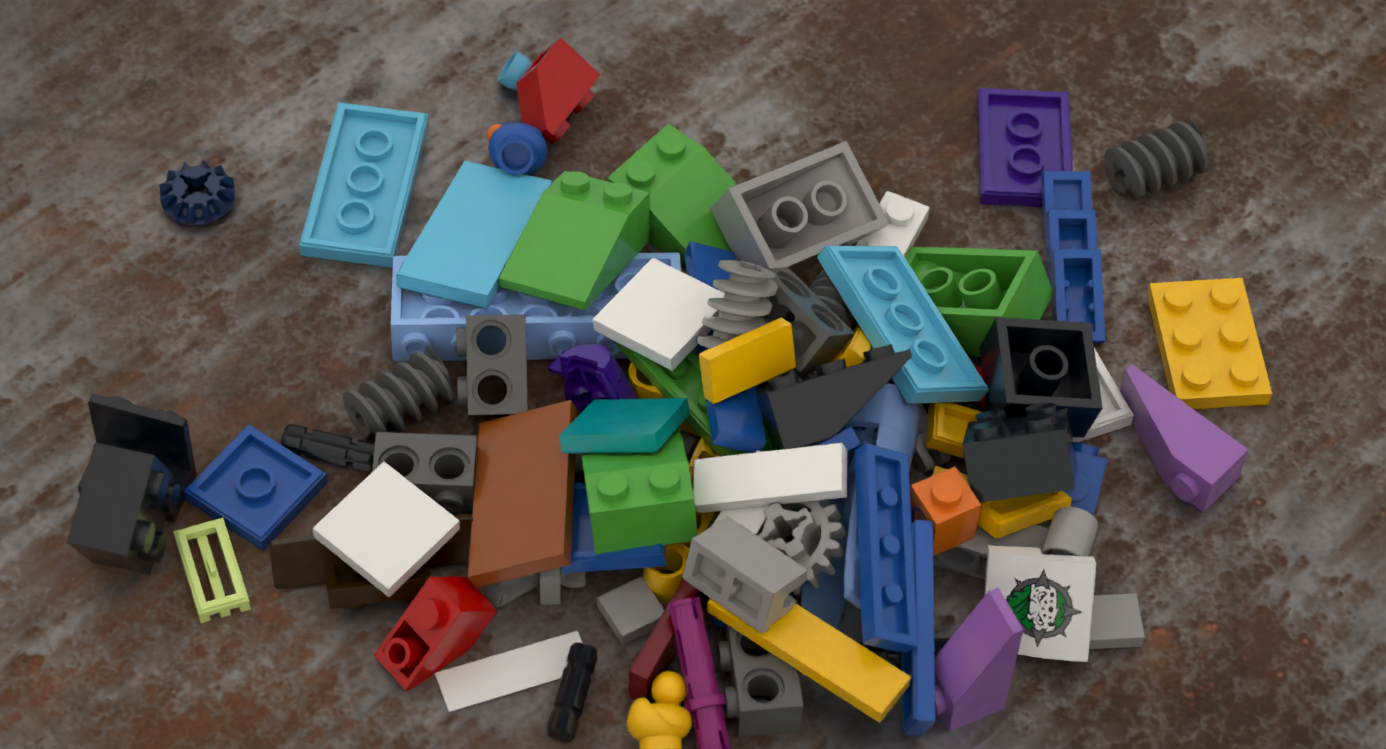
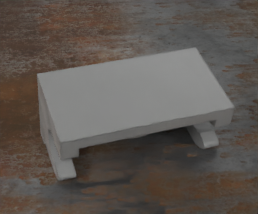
M727 516L692 539L682 579L763 634L769 630L771 624L786 615L795 606L797 600L789 596V593L805 582L808 570Z

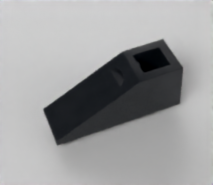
M892 344L862 352L865 362L847 367L845 358L816 366L818 376L801 382L798 373L768 381L771 391L756 396L772 449L799 448L833 437L912 357L910 349L894 353Z

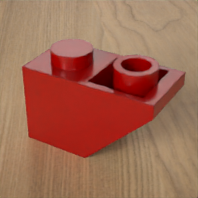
M561 37L542 51L516 82L522 123L536 127L542 132L544 140H548L551 144H554L570 127L571 124L566 120L572 111L575 114L579 113L593 98L594 93L590 88L600 77V74Z
M466 576L429 577L374 656L404 690H412L470 650L498 610L473 586Z

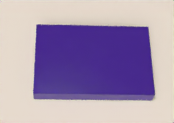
M978 88L977 124L980 204L1043 207L1041 187L1043 172L1073 171L1069 92Z

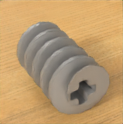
M720 260L718 267L729 273L730 277L729 279H715L713 286L724 292L725 295L724 298H709L707 302L710 307L719 312V316L703 318L702 323L712 329L714 333L713 335H699L696 342L707 349H711L767 324L761 316L770 314L773 306L766 297L773 296L777 292L778 286L771 279L776 277L774 272L749 262Z

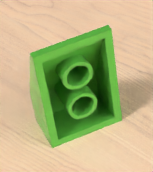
M667 124L607 178V182L626 183L634 189L650 192L649 243L664 253L680 252V264L685 268L684 253L690 241L731 251L710 208L729 188L738 184L703 146L670 124Z
M564 171L542 193L499 277V287L586 310L649 242L650 192L634 189L626 183H611L592 178L583 172Z
M911 247L905 257L964 351L976 357H980L979 347L996 317L1040 320L1054 294L1039 253L1035 250Z
M680 427L676 429L656 453H581L595 554L653 546L659 543L661 545L690 542L697 536L694 495Z

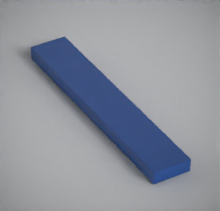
M690 241L684 253L687 275L717 289L713 286L715 279H729L730 274L718 267V263L720 260H735L734 252ZM711 330L707 335H713L714 331ZM698 344L699 353L708 350L707 348ZM757 385L716 404L706 399L713 445L748 453H756L757 450L762 451L766 444L761 409L756 396L758 395Z

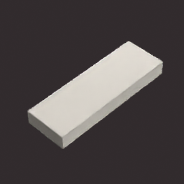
M843 443L694 459L693 495L695 509L698 513L769 506L776 502L789 504L847 497V449Z

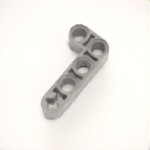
M1062 507L1054 513L1049 529L1034 525L995 539L977 525L974 539L933 556V564L985 580L988 545L1040 548L1041 553L1046 555L1091 557L1098 531V521L1089 512L1080 508Z

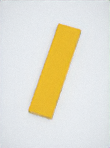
M710 599L708 602V613L879 723L910 685L911 676L798 604H795L786 615L771 624L769 630L762 634L713 599Z

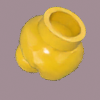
M666 671L656 676L652 682L651 693L656 704L649 703L646 698H638L630 707L626 726L632 737L639 741V749H682V739L687 736L692 728L693 720L691 713L680 706L682 702L688 700L684 678L676 672Z

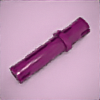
M695 597L692 600L691 598H685L668 604V610L670 611L688 699V701L684 702V707L692 716L698 749H732L723 707L727 705L725 694H720L716 681L709 639L703 619L701 598Z

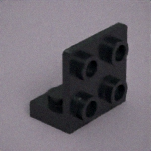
M92 394L88 407L96 443L155 455L177 477L176 483L180 486L178 503L175 511L172 514L167 513L165 521L175 523L185 501L184 490L195 480L197 475L187 419L171 410H154L132 404L122 397H105ZM87 468L78 485L79 495L81 493Z

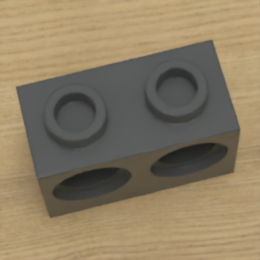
M788 267L769 268L770 271L776 274V277L771 279L776 282L778 288L775 295L766 297L773 305L770 314L761 317L766 323L779 318L790 322L793 333L795 369L799 373L816 371V366L832 362L855 333Z
M526 314L466 316V327H456L457 357H467V376L457 377L458 406H468V417L509 416L528 411ZM487 328L500 330L506 338L504 349L496 355H487L477 346L479 334ZM488 377L501 379L507 387L505 399L495 405L484 403L478 395L480 383Z
M376 432L372 472L383 462H386L401 475H406L404 477L450 514L472 513L477 436ZM449 476L457 477L455 479H444Z
M727 625L725 641H717V659L719 671L729 673L730 686H724L723 694H725L727 703L724 709L726 718L735 717L738 737L800 732L804 706L798 670ZM759 651L764 655L753 657L746 654V652ZM765 696L772 701L761 703L753 700L752 697Z

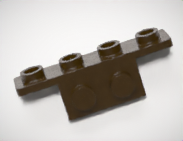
M472 514L453 515L460 521V530L390 597L386 596L319 542L313 534L275 539L269 542L274 586L277 589L326 583L330 609L341 607L358 609L369 603L391 600L398 602L412 601L429 577H431L429 568L469 563L472 521H474Z

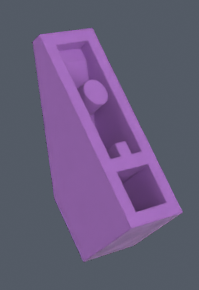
M1131 364L1125 370L1120 392L1134 414L1132 424L1163 482L1172 489L1178 498L1185 502H1190L1204 512L1240 477L1248 449Z
M999 588L987 592L935 657V716L940 715L948 731L1002 711L1005 708L1023 628Z

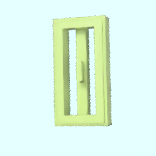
M220 518L173 531L200 623L211 621L210 615L217 613L220 614L221 618L231 615L230 610L238 607L241 612L251 610L248 594L224 519ZM216 533L235 594L225 596L207 535ZM194 538L197 540L215 598L207 602L187 541Z

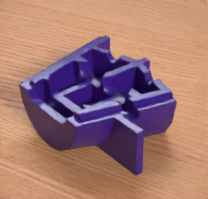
M588 343L578 345L567 351L564 350L547 367L548 372L562 375V378L566 381L563 383L566 401L571 400L574 406L581 411L595 399H638L618 362L610 351L600 344Z

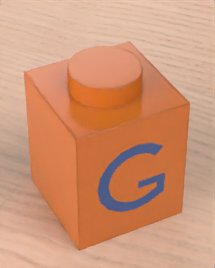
M956 467L911 485V523L915 520L933 522V556L975 538L981 503Z

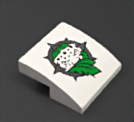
M988 545L984 596L988 591L999 588L1022 626L1023 634L1018 654L1046 659L1088 662L1096 561L1094 557L1046 555L1041 553L1040 548Z

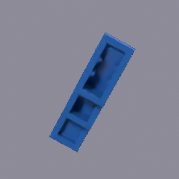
M1044 171L1041 176L1043 223L1048 279L1054 292L1050 299L1053 321L1091 323L1093 343H1104L1105 321L1101 249H1097L1096 210H1092L1090 171Z

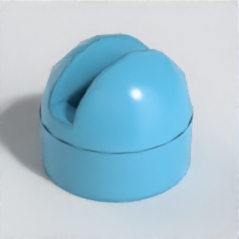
M515 51L503 66L497 81L508 89L517 91L516 82L532 62L520 52Z

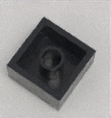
M996 317L979 347L983 380L989 389L985 394L987 411L1004 410L1006 416L1024 414L1026 413L1025 408L1034 404L1055 403L1056 409L1068 407L1072 436L1084 438L1103 409L1091 323Z
M1039 403L1026 407V413L1010 416H1006L1004 410H991L975 415L976 421L968 422L962 445L969 487L980 503L1075 489L1077 461L1068 407L1056 409L1055 403Z
M94 443L67 544L92 563L150 575L153 563H159L165 551L166 534L162 530L167 513L172 514L178 503L180 486L176 483L177 477L155 455Z

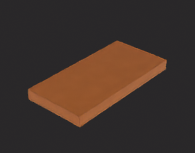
M571 400L479 423L472 512L474 521H472L468 565V578L475 588L571 565L576 453L565 454V452H561L559 435L577 418L578 411Z

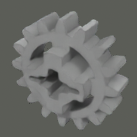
M828 499L789 504L776 502L769 505L763 510L766 519L756 535L806 568L808 573L805 581H808L815 589L818 588L820 585L817 574L823 571L826 574L833 575L836 571L829 562L831 557L839 558L845 555L842 546L836 542L847 537V531L843 525L837 523L842 518L840 512L834 504L829 505L830 501ZM793 534L795 539L787 543L785 538ZM801 585L792 591L794 595L800 594Z

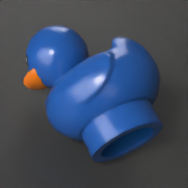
M505 122L493 125L488 129L489 156L497 168L503 169L512 175H531L543 167L547 160L548 149L542 132L536 127L520 122Z

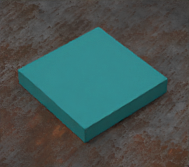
M688 398L595 399L559 435L561 452H565V454L656 453L690 415Z

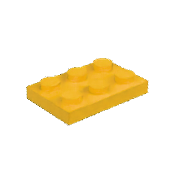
M1243 278L1150 283L1147 298L1169 392L1192 409L1269 405L1272 390Z

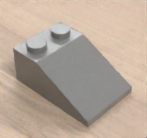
M847 141L733 186L710 208L737 261L749 262L766 269L788 267L794 274L819 262L817 256L824 246H850L890 224Z

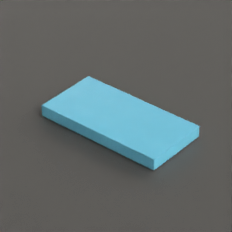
M338 102L299 244L300 256L393 268V256H397L428 131L429 114Z
M464 161L396 273L397 287L488 309L500 288L499 277L542 193L553 181L526 174L512 175L500 168Z
M824 246L817 258L873 349L892 344L894 353L910 349L912 357L891 377L908 404L980 401L989 390L898 246Z

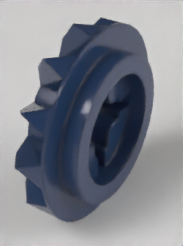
M205 160L199 166L191 167L184 161L181 170H168L165 183L159 184L160 203L165 213L172 219L188 225H203L220 219L231 209L236 196L233 177L226 175L222 165L213 168ZM203 185L205 186L206 194L195 192L189 195L188 187L198 189Z

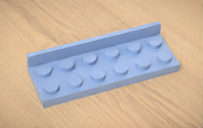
M680 252L638 253L586 310L502 287L498 289L488 309L397 287L396 273L407 256H393L391 300L392 359L394 361H409L410 355L416 352L425 354L427 346L436 352L442 361H467V357H457L456 327H466V316L526 314L527 360L556 359L564 350L567 351L578 345L588 343L600 344L606 347L615 359L627 358L611 339L594 331L592 319L652 258L681 271ZM496 328L483 330L477 338L478 348L487 355L500 353L506 345L504 334Z

